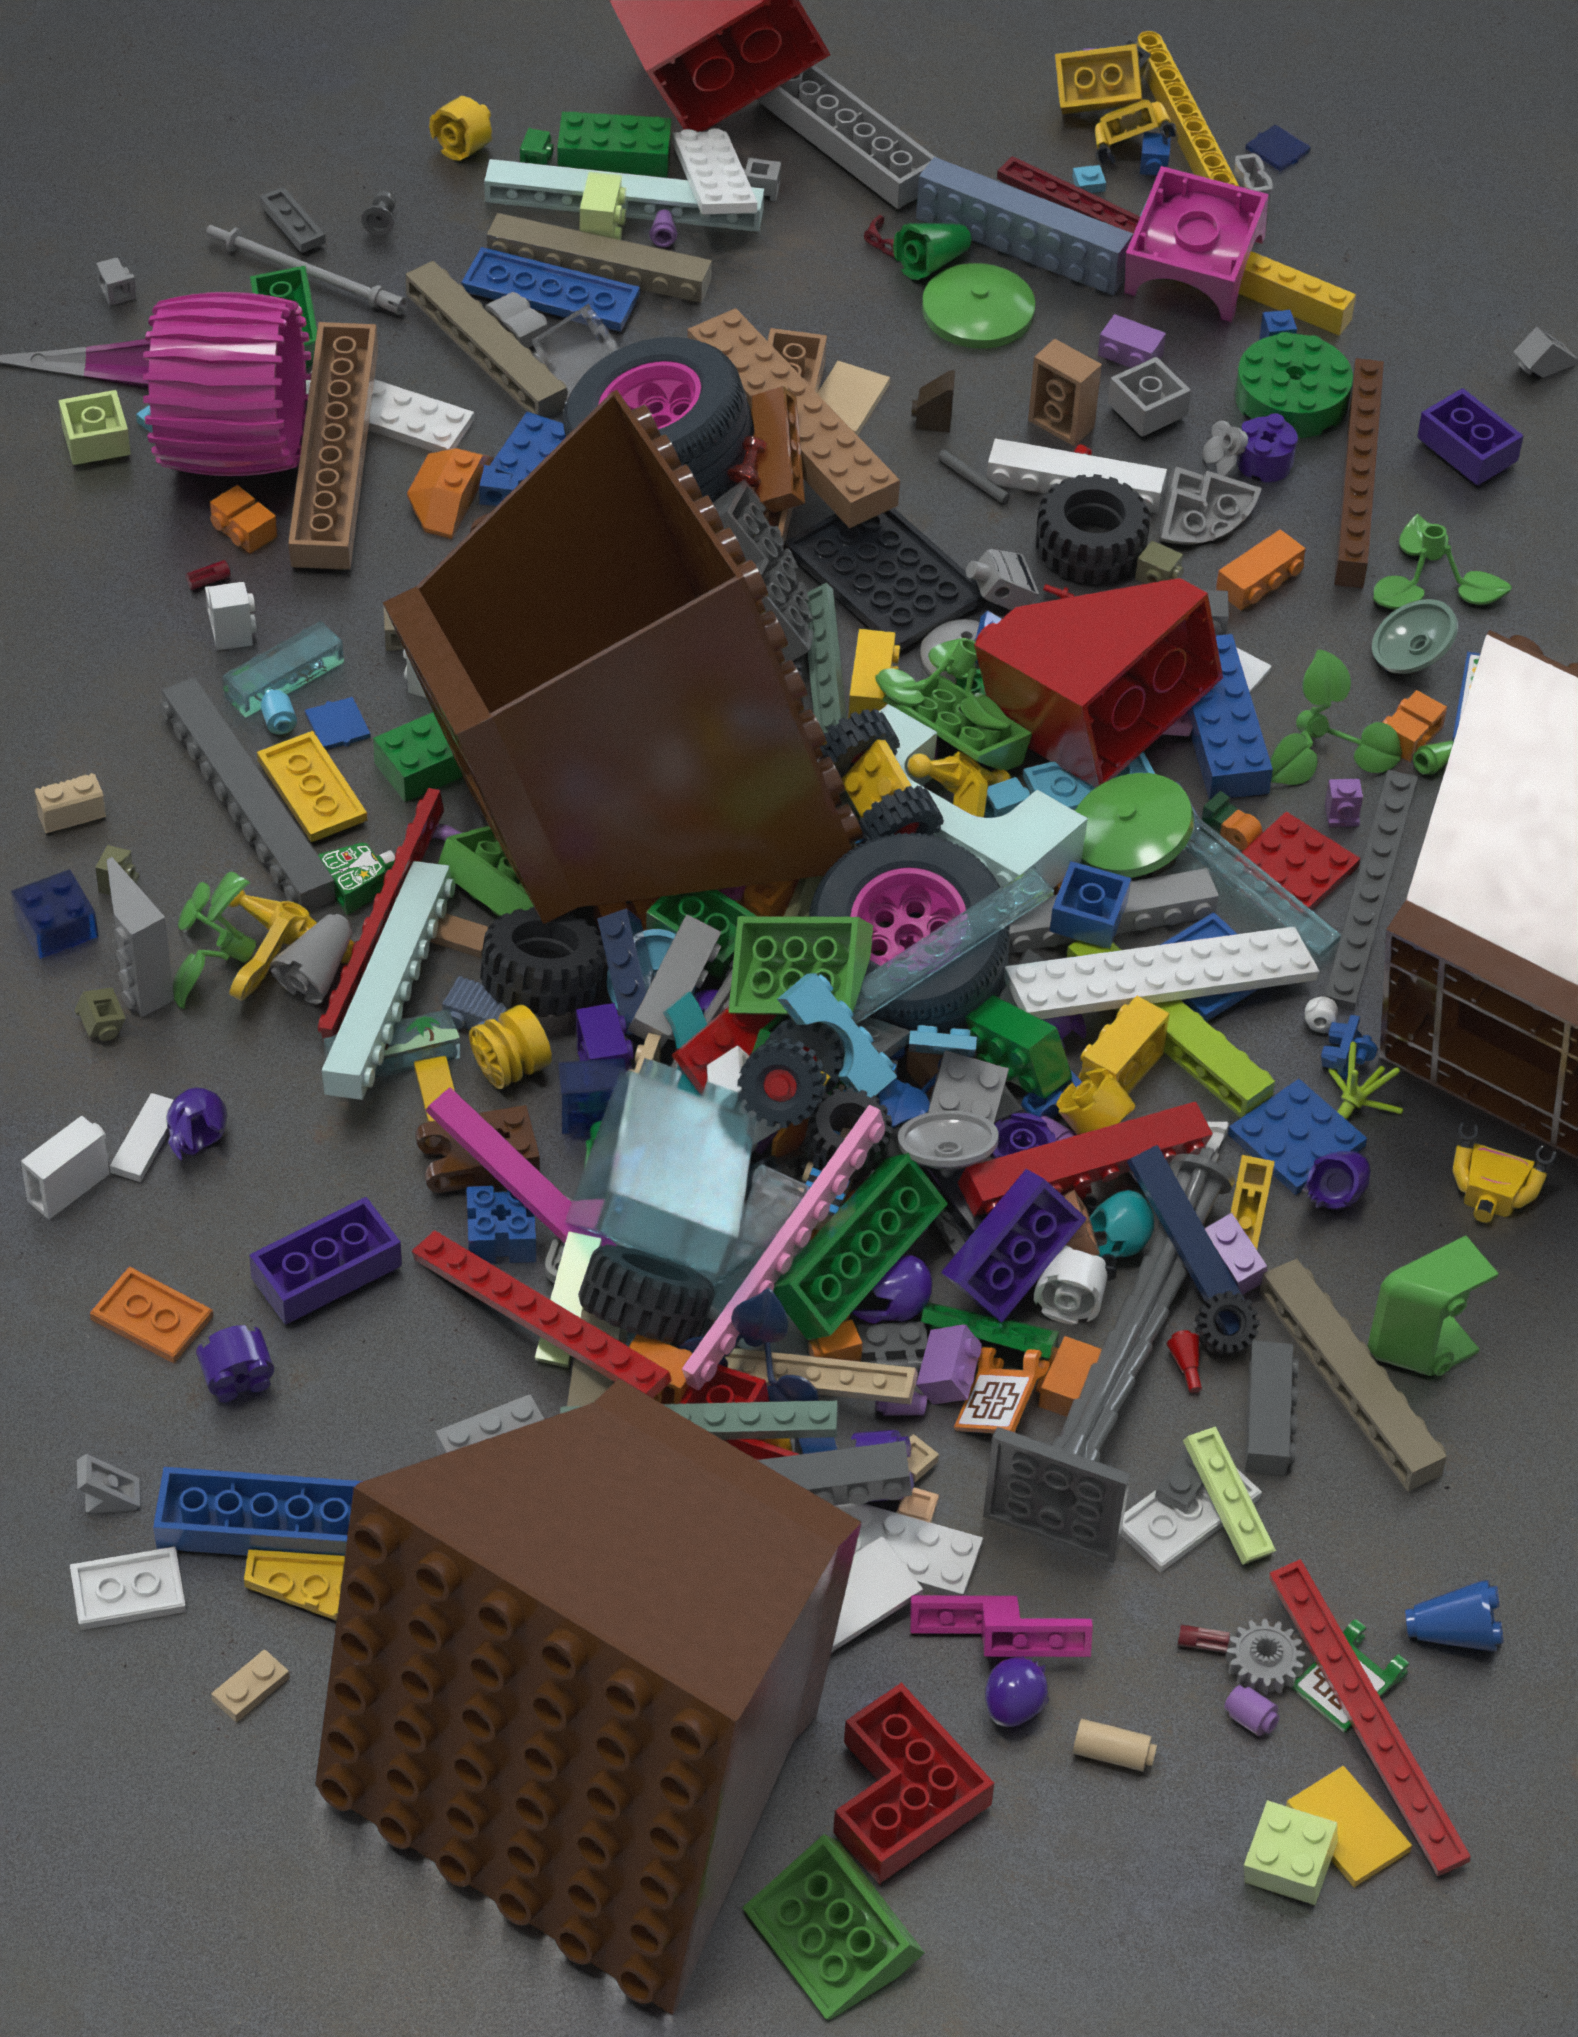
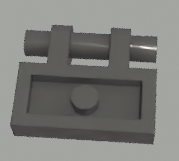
M924 1322L858 1325L857 1332L862 1341L861 1361L874 1360L867 1363L916 1368L917 1373L920 1372L923 1358L917 1359V1357H924L928 1342ZM895 1358H905L903 1360H887Z

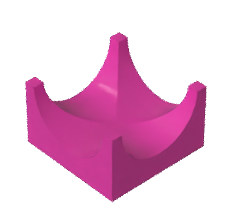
M1161 166L1126 251L1125 293L1135 296L1139 286L1152 279L1178 280L1190 284L1207 294L1217 305L1221 319L1232 322L1249 254L1254 242L1262 244L1266 235L1269 194Z

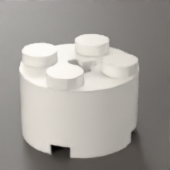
M1065 1245L1037 1280L1034 1301L1042 1306L1041 1312L1046 1317L1065 1324H1078L1079 1319L1088 1318V1322L1096 1318L1100 1312L1107 1282L1105 1260L1099 1256H1092L1082 1251L1073 1250Z

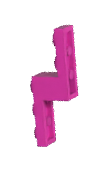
M911 1595L910 1633L981 1634L984 1657H1091L1092 1619L1020 1618L1017 1596Z

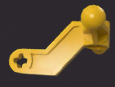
M958 751L954 756L930 761V758L924 754H914L910 757L907 764V769L915 778L931 776L947 790L954 793L953 805L971 815L984 818L988 786L1011 779L1009 773L1004 769H993L990 772L977 763L976 760L961 751Z
M244 889L227 906L232 908L243 907L269 931L254 958L237 973L229 991L230 996L240 1001L248 997L261 985L271 967L270 963L278 955L283 944L291 945L317 923L310 917L308 910L303 906L290 901L279 902L245 894ZM351 939L341 963H349L351 959L352 947L355 943Z

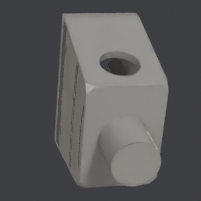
M989 549L978 562L971 561L967 565L966 576L976 580L982 597L1002 607L1013 610L1015 607L1030 605L1039 595L1023 554Z

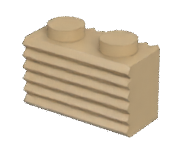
M93 773L89 776L84 775L76 779L73 778L71 781H61L59 784L54 783L46 787L42 786L41 789H35L38 817L45 833L106 817L103 792Z

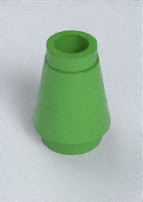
M1449 740L1447 742L1420 746L1413 755L1415 768L1422 774L1432 775L1448 763L1454 742Z

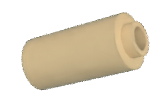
M1081 1718L1073 1754L1144 1771L1145 1765H1153L1157 1745L1151 1744L1152 1736Z

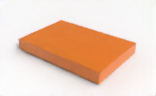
M130 1266L90 1312V1319L173 1364L176 1363L214 1317L213 1309Z

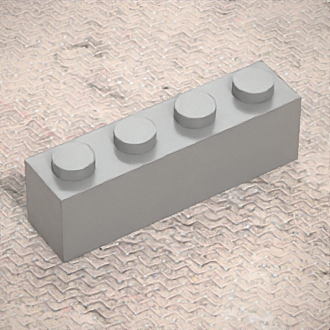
M689 915L685 916L627 1031L645 1040L648 1033L661 1035V1048H663L668 1038L673 1041L675 1040L672 1028L663 1011L686 992H692L694 986L700 989L708 974V971L703 969L707 960L713 963L721 948V945L716 943L721 934L720 931Z

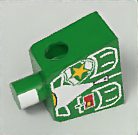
M363 842L318 855L335 881L336 901L346 915L375 899L377 893H381L384 887L385 874L387 870L392 869L395 862V855L392 851L389 850L376 856L369 845Z

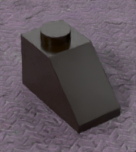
M949 370L919 388L918 400H912L911 417L916 418V430L950 433L956 370Z

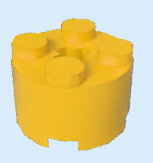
M462 95L439 108L435 114L431 115L429 121L432 139L437 137L440 145L444 148L441 152L452 160H462L492 141V128L489 120L491 113L484 104L479 105L473 99Z
M1096 1068L1085 1073L1088 1079L1077 1087L1071 1083L1060 1095L1056 1103L1060 1109L1058 1112L1077 1135L1118 1124L1135 1108V1103L1106 1068Z

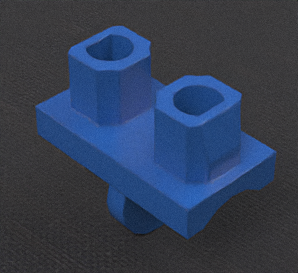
M1350 1015L1348 1024L1332 1022L1329 1029V1043L1338 1044L1340 1047L1325 1045L1321 1053L1322 1067L1338 1069V1074L1343 1080H1347L1351 1042L1356 1043L1357 1064L1362 1065L1365 1061H1371L1377 1055L1378 1048L1371 1041L1372 1037L1370 1035H1363L1362 1037V1034L1358 1031L1360 1016Z

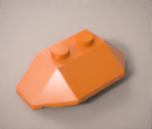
M457 448L427 455L407 492V497L421 522L424 532L453 539L480 488L484 465L490 466L494 457Z

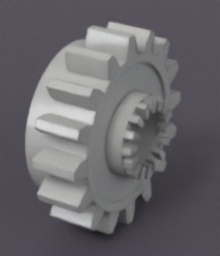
M1263 1619L1261 1626H1257L1250 1620L1247 1630L1240 1626L1236 1629L1235 1637L1230 1636L1225 1659L1226 1662H1230L1228 1672L1237 1676L1236 1683L1238 1685L1244 1684L1255 1691L1263 1692L1264 1695H1268V1692L1273 1691L1282 1693L1284 1686H1294L1295 1678L1300 1677L1302 1673L1305 1652L1301 1651V1639L1292 1640L1294 1633L1292 1628L1283 1632L1281 1630L1282 1622L1278 1621L1274 1627H1271L1268 1620Z

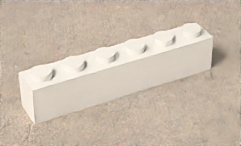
M995 438L988 461L987 479L996 485L1046 494L1054 485H1060L1062 480L1069 477L1076 479L1077 475L1083 474L1086 477H1093V474L1102 475V478L1107 479L1113 477L1118 479V482L1121 484L1125 482L1133 488L1132 492L1137 491L1143 498V502L1147 504L1149 512L1158 514L1164 492L1167 469Z

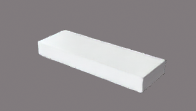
M153 1093L150 1094L110 1165V1172L112 1174L138 1182L143 1180L169 1133L166 1114L173 1099Z

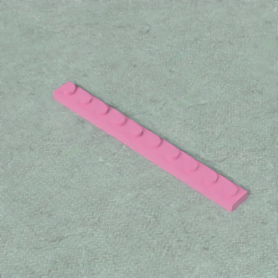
M871 1105L866 1108L685 1363L682 1371L689 1386L699 1391L705 1382L713 1378L718 1363L725 1354L727 1355L732 1351L736 1338L739 1335L731 1321L734 1308L743 1301L757 1296L767 1288L773 1291L774 1284L780 1275L787 1273L790 1269L793 1257L797 1251L805 1247L809 1242L811 1232L819 1221H823L828 1215L833 1200L837 1195H841L845 1191L848 1179L855 1169L862 1167L869 1149L874 1143L876 1144L881 1140L885 1132L881 1110Z

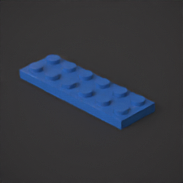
M484 247L480 248L461 282L467 293L497 300L509 293L515 292L521 297L526 298L530 307L534 310L620 332L640 296V287Z

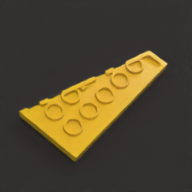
M248 1549L244 1585L251 1590L337 1620L345 1556Z

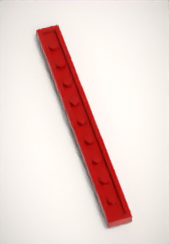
M428 788L424 799L419 800L414 821L407 826L404 843L396 850L394 865L385 874L384 887L381 893H377L375 896L373 911L370 917H366L364 920L362 935L359 941H355L353 944L348 966L345 965L341 971L338 988L333 990L330 995L328 1010L319 1019L318 1032L322 1035L325 1048H332L413 861H422L444 812L440 790Z
M435 1230L411 1251L415 1261L614 1382L620 1379L647 1396L654 1398L672 1381L670 1372Z
M1299 1559L1270 1572V1582L1437 1877L1469 1863L1471 1856L1302 1560Z

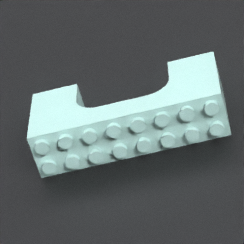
M888 704L879 713L882 711L899 739L900 748H897L898 753L895 757L913 789L916 786H923L932 777L927 775L923 778H915L909 773L907 764L910 757L920 753L929 757L930 761L934 760L937 732ZM1039 790L1033 792L1006 815L995 818H982L971 815L929 791L944 820V823L940 825V832L934 833V836L947 839V841H952L953 844L964 847L965 850L970 851L971 854L973 853L976 858H979L988 867L1003 891L1009 910V918L1013 922L1064 879L1070 861L1081 864L1088 818ZM847 791L839 794L841 805L837 806L836 809L848 804L859 822L861 816Z

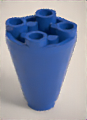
M1483 1580L1415 1604L1414 1609H1406L1408 1637H1417L1419 1641L1475 1650L1497 1651V1645L1504 1643L1502 1622H1495L1493 1610L1500 1607L1498 1587L1490 1586L1489 1580Z

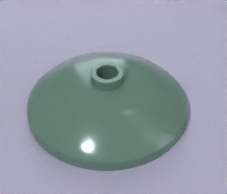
M1423 599L1405 604L1388 615L1377 628L1372 641L1373 655L1382 668L1393 673H1412L1426 669L1439 661L1454 643L1458 633L1457 617L1446 603L1438 600Z

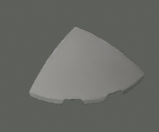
M1176 466L1169 476L1160 525V540L1174 544L1194 545L1224 537L1249 516L1256 505L1262 488L1210 471H1206L1204 475Z

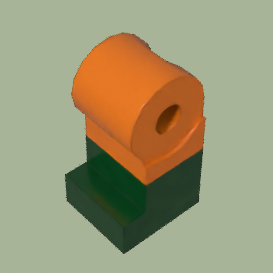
M1220 791L1203 806L1201 819L1203 829L1228 845L1244 850L1262 834V826L1253 815L1245 814L1230 804V797Z

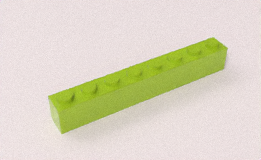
M1077 940L1068 946L1067 958L1120 951L1121 949L1114 942L1111 948L1108 949ZM1181 999L1152 1003L1170 1013L1164 1052L1240 1118L1273 1096L1275 1080L1266 1070L1259 1068L1249 1059L1245 1052L1238 1050L1220 1031L1212 1028L1199 1013L1192 1011Z

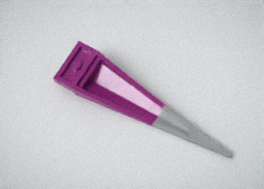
M141 339L80 348L0 355V364L149 387V381L142 380V374L149 373V360L143 359V353L150 351L151 342Z

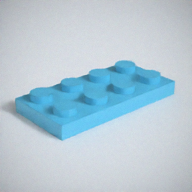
M1142 752L1116 777L1133 773H1155L1144 752ZM1054 761L1024 768L1023 778L1031 794L1039 790L1072 810L1076 809L1084 797L1095 789L1092 785L1061 768Z
M918 1025L917 1031L910 1030L909 1052L944 1055L946 1050L974 1058L977 1037L970 1036L971 1030L951 1028L950 1034L937 1033V1027Z

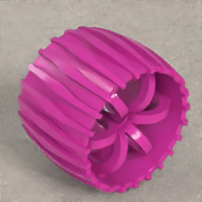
M242 292L198 293L157 302V305L152 309L154 315L150 316L148 324L153 326V330L146 332L145 340L151 342L150 351L143 353V359L149 360V373L142 374V380L149 381V395L143 396V403H149L150 415L144 418L145 424L152 425L153 432L149 433L147 437L150 443H155L156 445L151 449L153 456H156V462L163 467L179 471L215 476L259 475L298 467L306 418V402H308L309 394H306V380H311L312 374L306 373L305 360H311V352L304 350V342L309 341V334L302 332L301 327L306 326V320L301 316L303 311L298 303L274 296Z

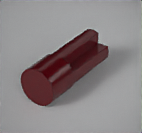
M222 560L186 573L185 579L190 590L228 578L231 576V572L227 562Z
M1181 1624L1178 1645L1227 1653L1230 1632Z

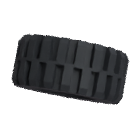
M1083 474L1077 475L1076 479H1071L1070 477L1060 482V485L1056 484L1050 488L1040 501L1035 537L1038 554L1044 562L1047 561L1046 565L1054 572L1058 570L1059 575L1066 579L1069 577L1074 578L1075 582L1084 583V581H1091L1092 584H1100L1101 581L1106 580L1108 583L1116 581L1118 576L1123 578L1137 568L1138 557L1147 547L1150 526L1147 504L1143 502V498L1137 491L1132 492L1133 488L1125 482L1121 484L1118 482V479L1113 477L1107 479L1102 478V475L1093 474V477H1086ZM1096 525L1110 531L1105 533H1089L1075 527Z
M530 907L529 910L516 909L511 914L505 913L495 920L485 932L480 968L482 984L496 1002H503L504 1007L508 1009L517 1005H525L533 1014H538V1017H547L548 1015L560 1017L564 1016L567 1012L571 1014L576 1013V1009L586 1008L600 993L606 955L602 937L594 926H589L586 920L581 917L579 919L575 918L574 914L569 912L545 924L542 923L534 907Z
M610 1244L601 1245L593 1251L578 1297L580 1305L588 1313L594 1314L596 1318L604 1320L612 1326L620 1327L627 1332L636 1333L645 1338L657 1339L666 1343L682 1344L688 1339L701 1336L715 1297V1291L709 1279L704 1278L702 1274L692 1271L691 1268L685 1265H680L673 1260L662 1258L650 1252L647 1253L635 1248H626L620 1245L613 1246Z

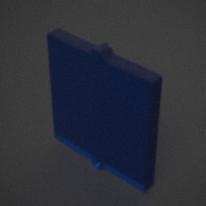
M1276 124L1263 133L1259 132L1256 138L1245 145V149L1257 154L1262 160L1279 171L1284 170L1293 163H1298V160L1311 150L1310 146Z

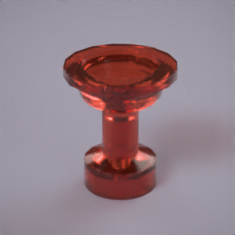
M746 436L742 447L747 450L743 463L735 465L733 469H729L727 476L737 483L745 479L751 487H758L761 485V479L758 477L759 474L754 465L758 454L765 453L767 443L760 438Z

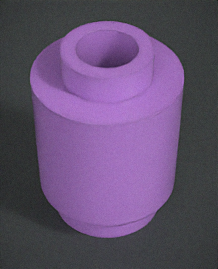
M1239 1685L1234 1688L1224 1705V1709L1229 1712V1716L1257 1736L1265 1732L1267 1734L1271 1733L1280 1719V1716L1277 1714L1278 1706L1250 1687L1244 1688Z

